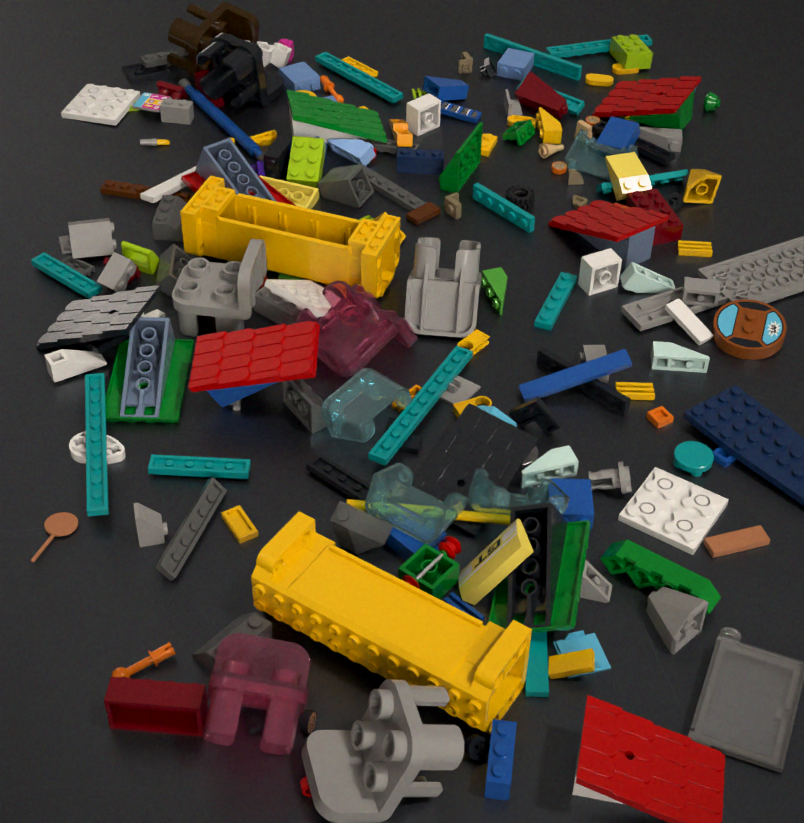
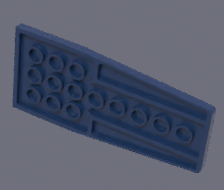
M737 385L684 411L683 418L724 451L804 506V438L788 426L784 420L780 419Z

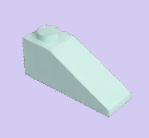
M631 262L620 276L623 288L635 293H664L676 289L673 280L634 262Z
M653 341L650 354L651 369L707 373L709 356L671 342Z
M568 445L551 449L522 470L521 488L550 482V478L563 479L576 476L579 461L571 447Z

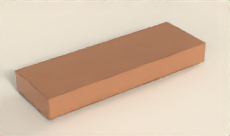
M758 525L704 538L703 543L712 558L769 545L770 538L762 526Z

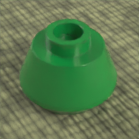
M712 92L707 93L703 109L709 112L719 108L721 103L719 96Z

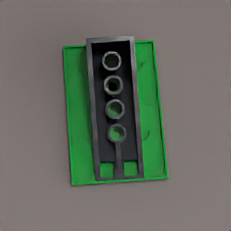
M553 503L511 507L510 525L517 518L521 520L534 552L495 587L488 622L491 621L507 629L510 623L515 620L531 628L532 632L541 633L574 629L591 523L589 520L567 522Z

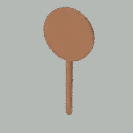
M60 512L46 519L44 528L50 534V537L33 556L31 562L36 561L55 536H66L77 529L78 519L75 515Z

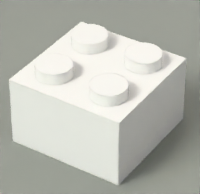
M428 93L406 104L408 130L416 136H420L440 127L441 100Z
M611 248L582 256L578 285L589 296L618 287L622 259Z

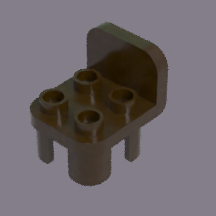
M227 2L220 3L213 12L191 3L187 7V12L203 20L200 26L181 18H176L168 32V40L171 43L189 52L188 60L170 52L167 55V62L187 71L191 77H194V73L201 70H208L210 72L214 65L213 58L200 66L196 63V55L209 46L211 40L219 33L232 34L242 40L250 41V43H257L260 28L259 22L250 12Z

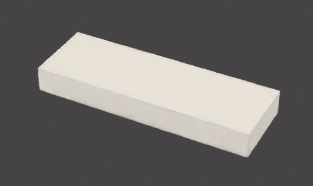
M679 298L665 306L664 309L699 346L711 340L714 336Z

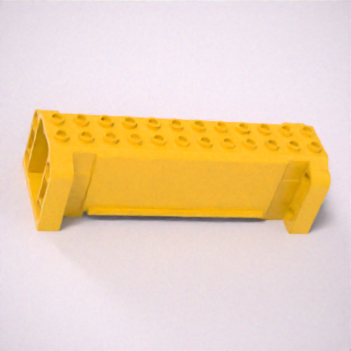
M211 175L180 211L184 250L187 254L201 257L203 255L242 263L250 240L261 239L265 241L267 270L361 292L362 295L373 298L384 295L394 278L399 263L400 217L386 214L381 222L364 218L357 220L241 193L236 195L234 189L225 188L224 178Z
M300 511L262 548L257 556L256 566L251 575L253 605L259 611L270 614L276 620L290 625L294 630L303 632L314 641L323 643L332 651L345 655L352 662H357L365 666L369 671L377 673L386 679L405 680L409 685L444 687L450 700L446 706L438 707L445 710L449 715L467 722L473 728H478L487 734H491L493 719L501 720L525 687L532 634L531 628L515 620L510 623L507 629L491 621L486 626L483 625V621L336 547V542L316 533L315 519Z

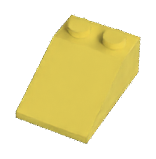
M635 152L605 156L616 201L626 200L627 193L635 191L643 193L645 190L652 189L649 175Z

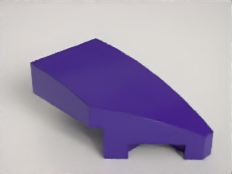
M257 161L256 165H250L258 176H265L263 161Z

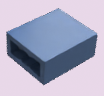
M508 48L497 63L496 76L522 81L533 67L534 53Z
M304 61L279 68V75L283 78L284 86L288 90L315 91L320 89V76Z

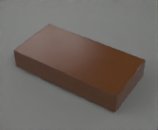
M428 202L406 213V219L419 225L440 214L441 208Z

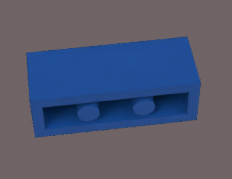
M493 719L484 798L509 801L517 722Z

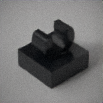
M490 58L484 59V65L480 67L482 76L488 73L490 77L495 76L496 70Z

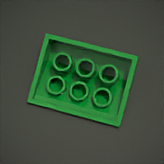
M479 122L446 166L443 173L440 174L438 182L440 183L441 190L458 193L480 164L483 122Z

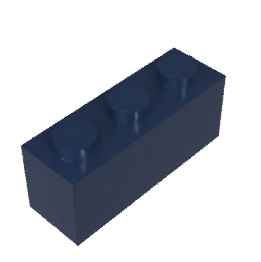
M398 148L397 173L432 175L443 173L444 151L438 149Z

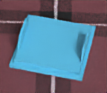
M582 630L568 633L563 640L553 641L558 655L590 648L595 653L594 672L567 676L568 678L611 669L595 633L585 635Z

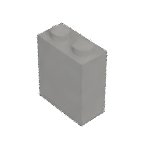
M109 218L68 222L73 259L112 255L114 249H117L116 240L112 239V233H115L114 223H110Z

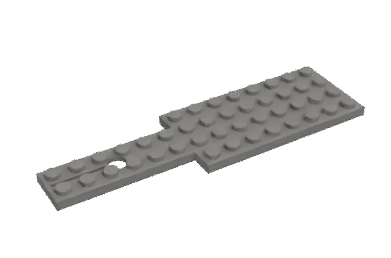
M804 236L700 268L697 271V275L701 279L720 281V296L717 306L743 299L769 303L804 291ZM683 286L621 306V312L639 331L674 321L673 317L664 308L667 304L678 298L682 301ZM685 304L694 314L714 308Z

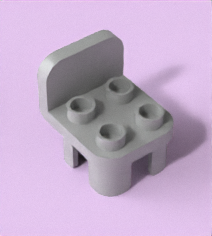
M435 237L418 238V243L415 244L414 268L407 280L405 323L416 334L466 337L474 331L477 323L479 292L482 280V273L479 272L481 243L462 240L459 244V250L456 252L455 269L439 268L440 239Z
M250 240L242 263L238 261H231L226 264L209 262L205 258H194L188 262L182 269L172 291L173 307L178 312L179 329L182 334L191 337L198 335L197 315L215 317L216 332L226 331L228 333L244 329V320L251 317L252 308L256 304L255 292L263 284L267 273L266 245L264 240Z
M386 679L379 689H374L371 692L369 707L362 719L354 722L352 730H317L312 732L302 748L301 756L317 812L326 820L334 823H377L389 819L403 797H438L443 791L441 783L427 782L426 777L417 776L420 770L456 769L463 759L464 739L461 729L456 725L422 724L417 706H446L450 700L446 689L442 686L409 685L405 680Z

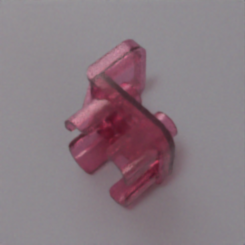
M334 281L323 289L322 294L331 305V308L323 317L317 320L311 310L304 308L296 318V323L312 321L320 325L317 358L341 377H350L357 374L393 337L407 348H410L418 340L408 322L404 318H399L394 310H383L373 294L366 292L363 286L355 284L351 287L344 281Z
M234 633L225 637L219 644L214 669L210 675L207 700H210L203 740L214 744L231 746L234 743L241 706L267 711L260 744L261 751L275 755H290L294 747L298 720L306 707L309 692L306 685L310 659L306 650L296 643L243 633Z

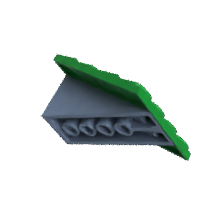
M140 317L130 330V338L119 344L106 394V421L179 422L192 360L194 340L175 339L170 318Z

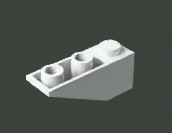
M61 349L44 355L47 371L54 383L107 365L102 354L92 351Z

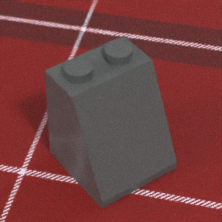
M363 164L332 168L317 183L323 198L360 208L374 193Z

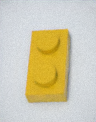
M483 133L481 155L489 156L497 143L498 136Z

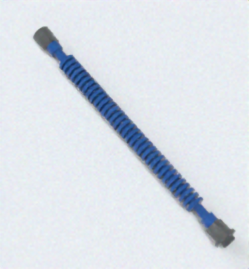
M181 79L178 86L184 87L186 94L190 95V98L234 138L251 156H256L264 164L263 155L265 152L260 151V147L199 90H195L187 79Z

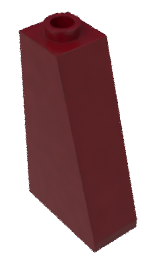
M532 72L528 73L514 93L516 99H519V103L538 111L539 107H541L551 116L561 119L568 112L566 99Z

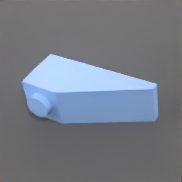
M360 139L327 140L332 151L356 164L366 166L376 156L373 145Z

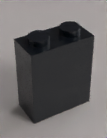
M278 136L263 155L265 177L283 180L286 177L293 139Z

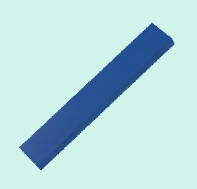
M622 349L521 384L519 389L526 403L537 397L542 398L632 367V362L626 349Z

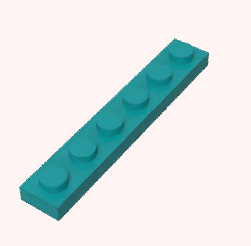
M688 169L649 175L651 186H653L657 182L666 184L669 183V180H674V182L683 181V178L688 176L689 173ZM611 182L601 183L596 186V191L603 192V194L611 193L613 190Z

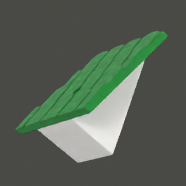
M286 90L292 138L293 136L311 138L319 136L325 140L326 144L328 139L357 138L387 143L386 133L384 132L378 112L357 108L351 104L333 102L328 98L309 96V93Z

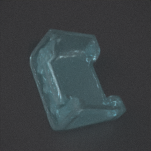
M580 129L565 157V163L569 169H575L611 182L605 156L635 152L638 157L637 146L629 145L628 149L623 147L622 150L597 143L594 137L590 139L587 136V131Z
M363 368L325 399L322 404V413L331 437L366 443L375 433L373 418L393 401H395L398 407H406L412 402L409 390L374 369Z
M399 462L374 473L365 501L367 512L426 544H431L438 540L464 510L468 497L454 492L447 496L444 503L413 487V472L409 467Z
M476 468L467 501L475 511L510 515L511 507L553 503L557 510L563 514L567 509L570 498L551 479L541 478V483L536 487L529 486L527 495L512 494L503 487L495 486V483L489 480L486 470Z

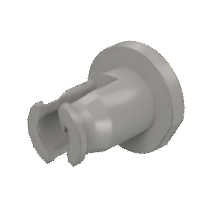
M623 461L618 462V468L604 469L597 472L588 471L592 491L593 489L621 488L622 494L632 492L629 466H624Z

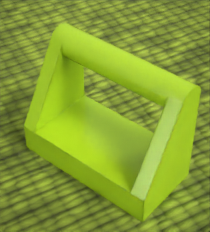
M122 241V256L137 264L140 271L152 275L158 270L160 259L152 250Z

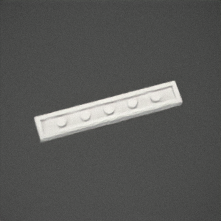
M197 166L141 193V199L155 203L161 200L162 195H171L187 187L181 180V177L194 172Z

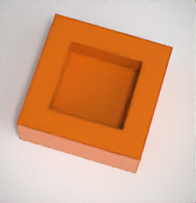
M663 406L648 411L646 418L658 429L673 423L674 416Z

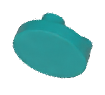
M685 441L676 446L673 455V465L698 477L702 475V472L711 468L714 454L703 443Z

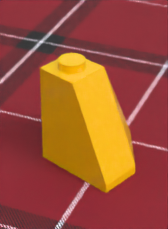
M691 169L682 200L684 203L713 204L722 176L705 169Z

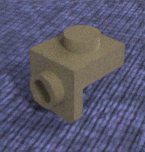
M462 52L461 60L458 61V73L472 72L473 59L468 52Z
M456 192L446 196L444 199V211L455 219L461 218L462 204L459 202V194Z

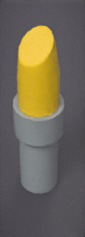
M140 139V145L157 146L170 144L169 140Z

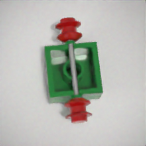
M446 536L444 542L438 544V550L425 543L398 568V578L441 599L458 582L460 564L453 559L456 556L455 554L461 552L460 542L454 537Z

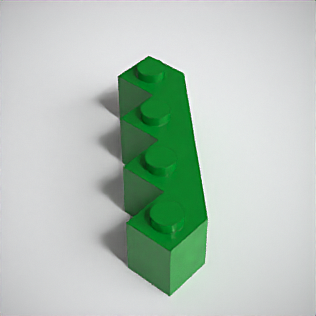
M628 539L612 543L600 558L611 575L627 572L638 589L654 586L658 591L662 587H667L706 600L708 602L706 614L711 613L721 598L710 580Z

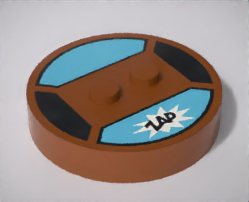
M743 299L729 302L718 309L713 320L712 334L717 346L729 355L741 359L758 360L770 357L780 350L784 343L787 326L782 314L774 307L764 302Z

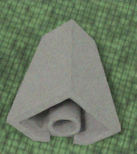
M662 587L657 592L653 591L649 595L646 613L669 652L674 655L701 632L708 602L667 587Z

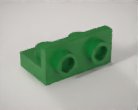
M531 119L516 121L501 135L503 140L510 139L512 141L516 139L518 146H522L535 134V128Z

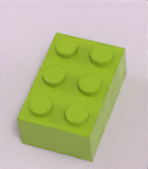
M617 35L611 38L609 53L624 69H650L653 52L637 35Z
M293 136L286 178L287 182L319 188L317 183L322 179L326 152L325 140L323 138Z

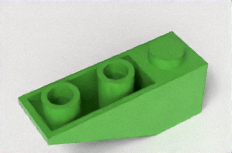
M502 267L483 270L481 288H484L487 298H490L493 308L498 311L499 315L503 313L508 278Z

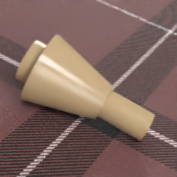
M542 143L539 146L538 152L545 159L557 151L564 150V146L562 144L551 145Z

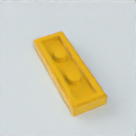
M349 56L342 59V61L374 78L378 76V71Z

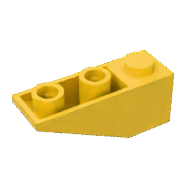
M539 107V111L536 113L539 138H542L545 144H561V123L543 108Z

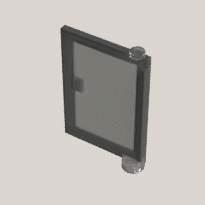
M724 627L720 629L688 737L692 738V741L719 750L722 754L782 773L804 682V662L740 642L742 636L739 631L734 628Z

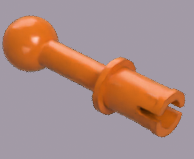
M326 75L321 76L320 82L324 86V90L329 92L331 96L333 95L337 102L344 103L343 96L337 94L334 90V83Z
M167 642V644L152 652L149 650V656L127 668H116L112 672L111 677L130 678V676L152 664L158 667L160 662L176 655L173 647H171L170 642Z

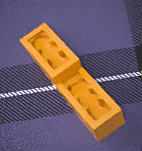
M389 119V125L397 147H412L413 134L408 130V123L404 119Z

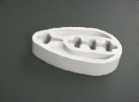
M86 431L75 435L69 443L71 457L76 462L86 464ZM107 435V464L123 461L126 457L124 446L115 438Z

